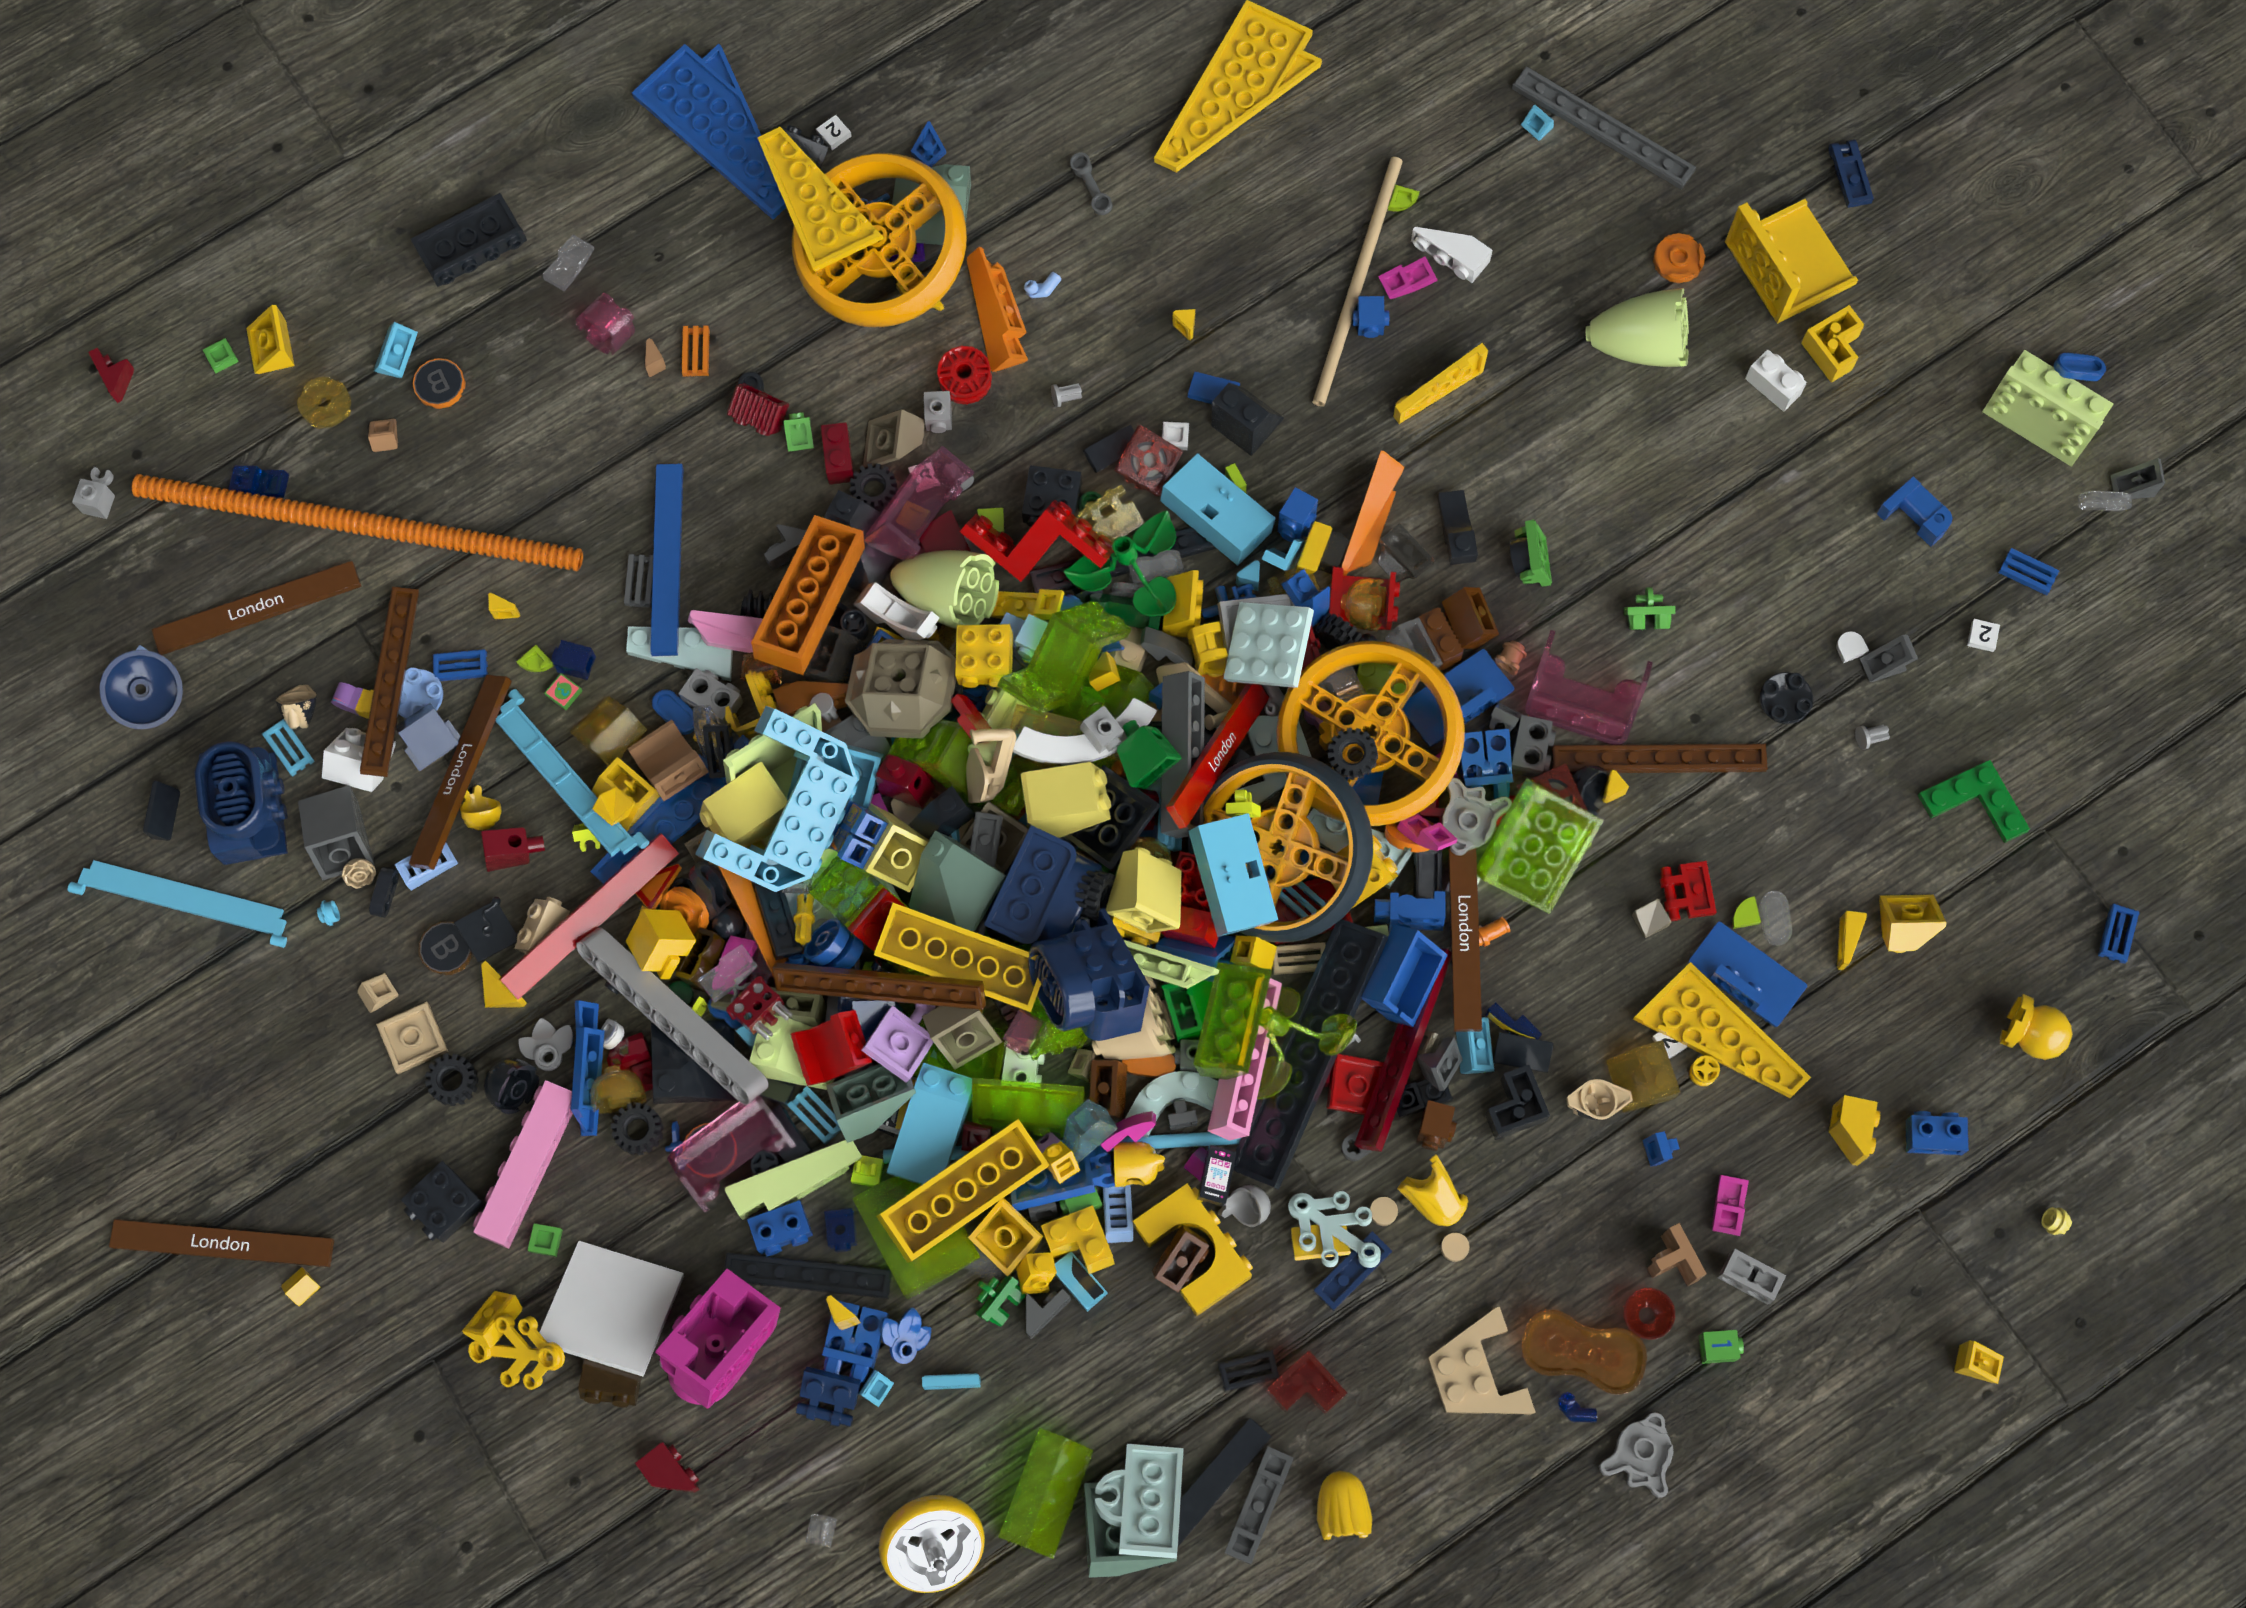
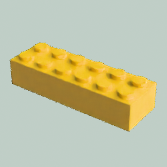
M896 903L892 904L874 953L875 956L933 977L983 981L985 996L1029 1012L1033 1008L1041 986V981L1037 978L1033 988L1028 966L1029 952ZM1035 955V956L1031 957L1030 959H1033V960L1036 961V957H1037L1038 955Z
M1017 1119L876 1217L906 1262L909 1263L1050 1165L1020 1120Z

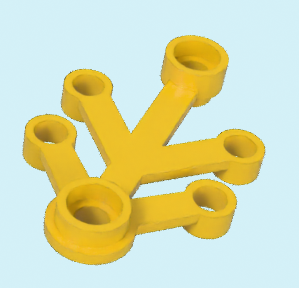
M509 1314L498 1317L495 1321V1326L514 1346L495 1344L490 1349L474 1341L468 1348L471 1359L477 1363H482L492 1356L516 1359L511 1367L500 1375L501 1383L505 1387H512L519 1382V1374L531 1360L538 1361V1364L533 1371L523 1377V1383L529 1390L541 1386L544 1374L548 1370L561 1368L565 1361L562 1348L557 1343L547 1342L537 1331L538 1323L532 1316L521 1319L518 1323V1329L523 1335H527L537 1348H531L515 1330L514 1318Z

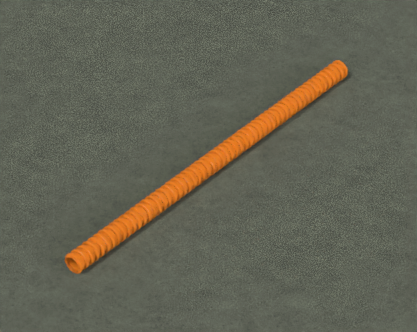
M137 474L132 482V493L135 497H149L151 500L157 498L158 501H172L175 504L180 502L182 505H186L188 503L189 506L196 505L199 508L219 509L222 512L227 510L228 513H242L246 516L250 514L252 517L258 515L259 518L266 516L267 519L274 518L275 521H289L293 524L297 522L299 525L305 523L306 526L313 524L314 527L321 526L323 529L327 527L330 530H335L336 528L337 531H343L344 529L346 533L352 531L353 534H358L360 532L361 535L368 534L370 537L375 535L377 538H382L383 536L384 539H390L391 537L394 541L399 539L400 542H405L407 540L408 543L415 541L417 545L421 543L424 546H429L430 544L432 547H437L438 545L441 549L445 547L448 550L454 548L455 551L462 549L465 553L470 551L471 554H476L478 552L479 555L486 553L488 557L492 555L495 558L501 556L502 559L509 557L512 561L515 559L519 562L525 560L526 563L533 561L534 564L538 565L541 563L542 566L549 564L550 567H555L557 565L559 569L565 567L566 570L573 568L574 571H578L583 562L581 548L574 550L573 547H568L566 549L564 545L560 547L557 544L550 546L549 543L543 545L540 541L536 543L533 540L527 542L526 539L519 541L516 537L511 539L510 536H505L503 538L502 535L495 537L493 533L489 535L486 532L480 534L478 531L472 533L469 529L464 531L462 528H458L456 530L455 527L448 529L445 525L442 527L439 524L432 526L431 523H426L425 525L424 522L420 521L417 523L415 520L409 522L408 519L401 521L398 517L393 519L392 516H387L385 518L384 515L377 516L374 513L370 515L368 512L362 514L361 511L354 513L350 509L346 512L344 508L338 510L337 507H323L321 504L315 506L313 503L307 505L306 502H300L299 504L297 500L291 502L290 499H276L273 496L268 498L266 495H262L260 497L259 494L252 495L249 492L245 494L243 491H229L226 488L221 490L220 487H206L202 484L198 486L196 483L190 485L189 482L182 483L172 479L151 478L149 475Z

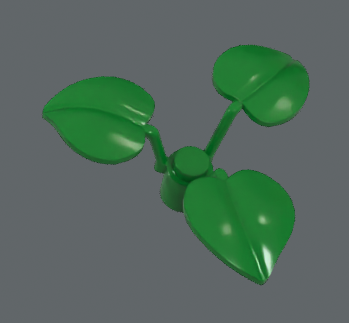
M1163 511L1142 524L1135 532L1133 540L1127 536L1115 539L1112 544L1114 551L1111 554L1112 561L1108 559L1102 568L1084 555L1071 567L1064 570L1065 575L1076 587L1094 592L1104 589L1111 583L1112 577L1110 572L1115 570L1117 560L1122 565H1132L1144 585L1133 596V604L1136 610L1145 616L1167 615L1176 604V591L1173 584L1161 576L1155 577L1148 584L1136 563V559L1138 557L1137 551L1142 554H1147L1149 551L1154 555H1160L1173 547L1176 541V531L1168 511Z

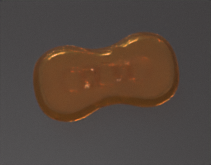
M1544 1310L1535 1314L1526 1326L1522 1341L1523 1358L1537 1373L1547 1376L1576 1375L1589 1380L1601 1390L1610 1394H1626L1636 1389L1643 1378L1647 1363L1646 1347L1643 1341L1633 1332L1622 1328H1589L1558 1310Z

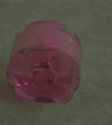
M606 293L598 296L576 318L579 330L581 331L584 328L588 333L585 338L596 349L605 354L611 351L612 355H614L635 334V327L632 323L634 319L633 314L624 307L621 309Z

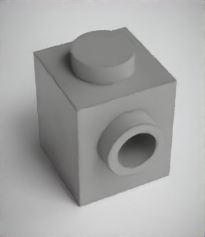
M950 391L924 392L926 431L943 433L946 430H952Z
M1105 706L1086 718L1080 726L1081 731L1099 754L1105 749L1109 752L1122 742L1120 738L1124 730Z

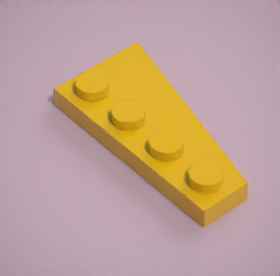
M1481 343L1429 382L1423 384L1414 393L1398 400L1395 404L1393 415L1398 424L1484 371L1488 349L1485 345Z

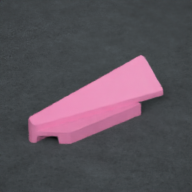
M691 610L688 617V622L696 627L707 646L752 654L751 642L763 620L762 618Z

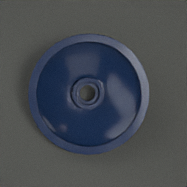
M147 650L129 651L112 660L102 674L99 688L100 698L107 713L118 723L133 729H150L168 721L177 711L183 693L182 681L175 666L162 655ZM138 684H143L146 690L144 693L138 694L135 691V687Z

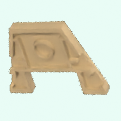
M1500 1307L1493 1309L1428 1357L1445 1413L1524 1415L1536 1413L1528 1388L1500 1396L1497 1392L1481 1340L1508 1331Z

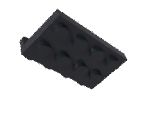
M498 193L411 238V241L435 284L439 287L450 284L456 277L464 273L473 272L478 266L487 261L496 260L501 254L510 249L519 248L527 241V238L501 193Z

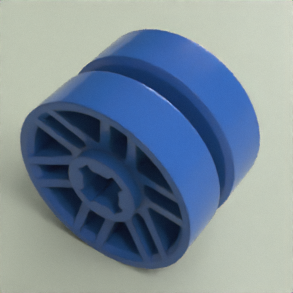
M832 918L822 923L812 933L811 941L805 945L804 955L816 966L851 969L861 956L864 943L847 929L848 927L839 919Z

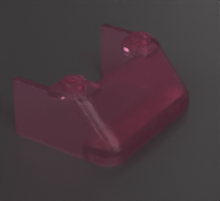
M941 446L912 470L866 533L864 542L874 549L903 561L908 558L913 559L921 549L918 546L921 535L944 503L949 499L953 501L957 499L963 491V488L960 486L972 477L975 472L945 447Z
M1550 630L1527 699L1526 713L1530 717L1553 721V726L1612 745L1624 743L1629 736L1644 695L1653 662H1647L1640 682L1626 679L1616 685L1614 693L1604 691L1563 677L1565 672L1564 661L1556 655L1549 654L1556 632Z
M758 1096L748 1105L740 1102L735 1104L676 1147L668 1155L667 1160L680 1181L705 1213L709 1210L705 1202L713 1200L718 1195L720 1180L763 1149L766 1152H777L786 1143L791 1148H794L796 1144L766 1103Z

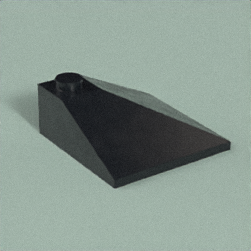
M838 490L824 518L863 531L865 549L847 584V587L862 593L870 583L876 582L882 586L908 539L910 531L863 501Z
M1103 764L1101 769L1107 777L1105 787L1111 801V808L1109 809L1111 819L1068 834L1065 837L1114 872L1120 863L1123 852L1129 851L1161 805L1139 789L1131 787L1128 781Z
M725 1020L705 1021L734 1047V1028L730 1027ZM651 1023L653 1104L736 1101L735 1097L654 1023Z

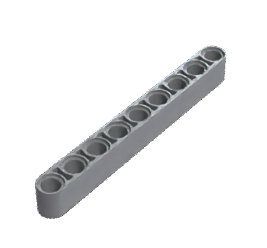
M600 927L596 928L576 944L578 953L589 965L740 1103L748 1105L768 1088L766 1077L651 971H642L634 956L606 930Z

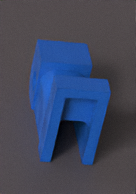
M1914 476L1886 500L1877 512V515L1885 521L1900 508L1920 527L1917 534L1930 547L1943 537L1953 519L1951 512L1926 490Z

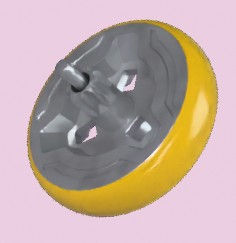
M929 1495L914 1499L900 1507L886 1522L879 1540L880 1561L887 1575L902 1588L920 1593L946 1590L963 1581L978 1565L985 1543L983 1526L975 1511L957 1498L946 1495ZM952 1528L953 1532L947 1538L941 1534L947 1529ZM911 1536L919 1537L917 1544L909 1541Z

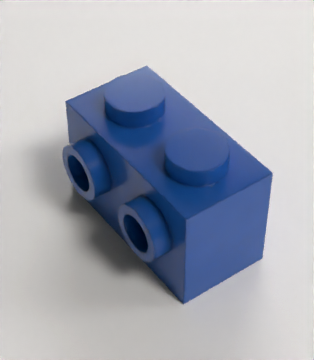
M1296 487L1294 488L1279 512L1278 532L1285 540L1293 542L1295 539L1308 537L1312 524L1317 517L1318 499Z
M1917 1111L1905 1120L1906 1153L1963 1155L1969 1150L1968 1117H1959L1958 1113L1953 1112L1942 1113V1116H1931V1112Z
M800 1200L747 1219L757 1251L760 1254L765 1253L766 1256L781 1252V1247L791 1243L793 1247L808 1242V1237L813 1236L804 1206Z

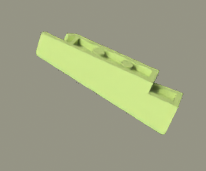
M1124 940L1143 975L1188 989L1212 975H1217L1220 971L1214 967Z
M844 1140L727 1186L725 1192L740 1218L744 1220L765 1206L768 1211L798 1201L844 1174L850 1169L849 1165L860 1160L862 1156L853 1141L847 1143Z

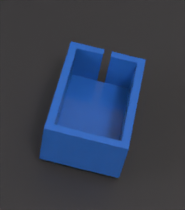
M1393 925L1376 968L1361 998L1371 1007L1376 1008V1011L1389 1021L1414 1027L1446 960L1447 954L1420 931Z

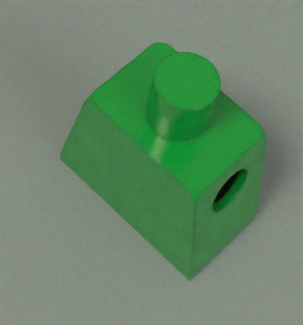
M1131 720L1123 725L1122 729L1127 739L1117 747L1119 758L1130 786L1147 789L1178 763L1182 757L1159 729L1145 725L1139 727L1136 720Z

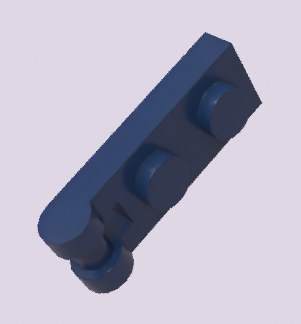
M1853 139L1847 140L1845 144L1839 145L1838 142L1829 144V154L1831 159H1833L1847 208L1871 204L1874 197L1857 141Z

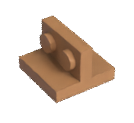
M1680 1223L1670 1227L1661 1236L1667 1249L1656 1254V1257L1651 1259L1653 1263L1647 1268L1651 1277L1654 1278L1677 1267L1687 1286L1699 1281L1707 1274Z

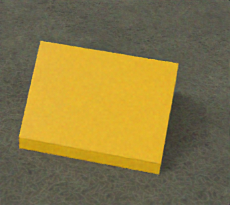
M271 305L246 328L255 374L295 366L286 320L278 307Z
M1002 1198L968 1238L1008 1277L1017 1269L1026 1254H1033L1037 1250L1043 1236L1005 1198Z

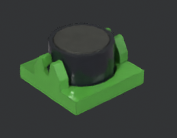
M1535 520L1525 521V527L1514 531L1517 538L1510 540V552L1515 573L1523 580V584L1540 583L1542 587L1549 586L1552 583L1546 536Z

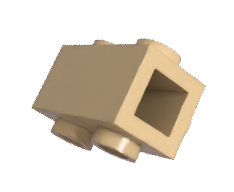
M547 897L546 900L535 899L528 909L526 922L517 935L515 949L525 954L528 953L569 915L570 911L561 907L562 902L551 897Z

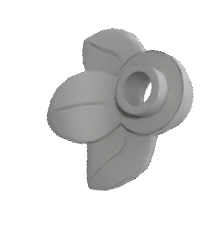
M540 1018L534 1027L532 1037L519 1039V1048L526 1058L535 1060L536 1065L540 1069L552 1071L561 1064L562 1054L571 1048L573 1032L569 1025L563 1026L556 1031L548 1021ZM553 1054L552 1061L545 1062V1056Z

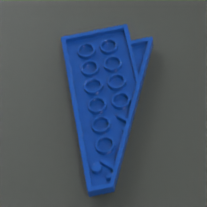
M684 44L632 92L633 98L774 220L786 208V204L757 138L761 136V133L722 46L718 44L704 58H701Z

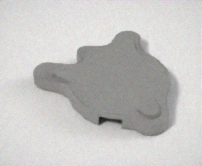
M1452 778L1447 786L1449 804L1444 810L1442 825L1458 839L1456 844L1450 846L1451 852L1461 856L1468 850L1478 848L1490 840L1496 827V821L1511 809L1512 802L1505 796L1492 801H1486V791L1483 787L1466 788L1459 779Z
M1650 1413L1645 1419L1625 1427L1616 1441L1614 1453L1600 1463V1472L1604 1476H1611L1625 1471L1628 1474L1627 1484L1629 1487L1647 1486L1655 1497L1662 1498L1666 1496L1668 1487L1665 1473L1672 1460L1673 1445L1667 1435L1664 1417L1659 1413Z

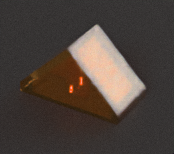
M753 652L743 655L741 680L747 681L745 675L748 674V670H752L757 673L762 671L764 677L768 678L770 683L781 684L783 668L754 659Z

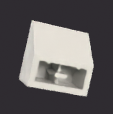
M345 728L324 750L323 779L350 785L372 792L382 782L384 777L360 774L366 733L356 728ZM394 741L392 754L396 746V741Z

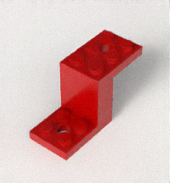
M1056 500L1047 507L1017 546L1013 544L1014 541L1009 535L1004 532L999 533L993 528V523L983 515L975 514L960 531V533L1020 582L1029 574L1060 535L1100 568H1102L1114 552L1112 549L1113 543L1107 537L1097 535L1091 530L1092 526L1083 518L1078 519L1071 513L1072 509L1062 501L1058 503Z

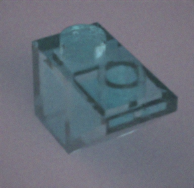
M1088 1099L1068 1116L1063 1143L1072 1150L1078 1164L1118 1128L1106 1108Z

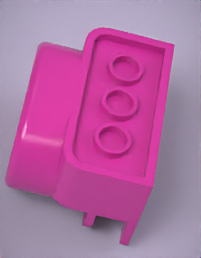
M729 1269L723 1272L704 1296L699 1294L690 1305L691 1311L686 1316L681 1315L672 1326L673 1331L655 1352L660 1356L661 1368L668 1373L669 1383L673 1391L681 1399L692 1404L702 1405L706 1409L726 1396L753 1361L757 1351L773 1333L781 1309Z

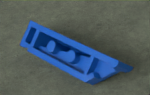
M577 1000L575 1001L576 1047L571 1111L580 1124L581 1136H597L605 1030L597 1029L599 1004Z

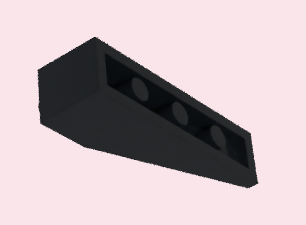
M951 786L931 801L908 826L930 840L935 831L950 836L954 831L974 818L976 813L964 795Z

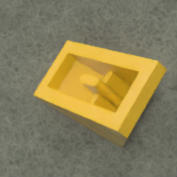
M1969 1340L1959 1346L1954 1372L1998 1384L2004 1356L1976 1341Z

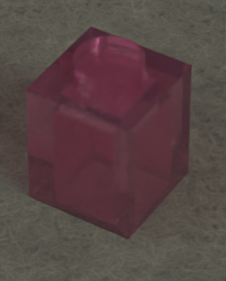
M1020 1009L1003 1037V1040L1007 1041L1006 1046L1019 1054L1022 1050L1027 1053L1045 1021Z

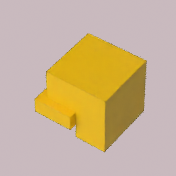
M642 909L626 939V943L641 970L656 971L660 979L671 978L680 961L679 956H688L696 942L693 933L679 910Z

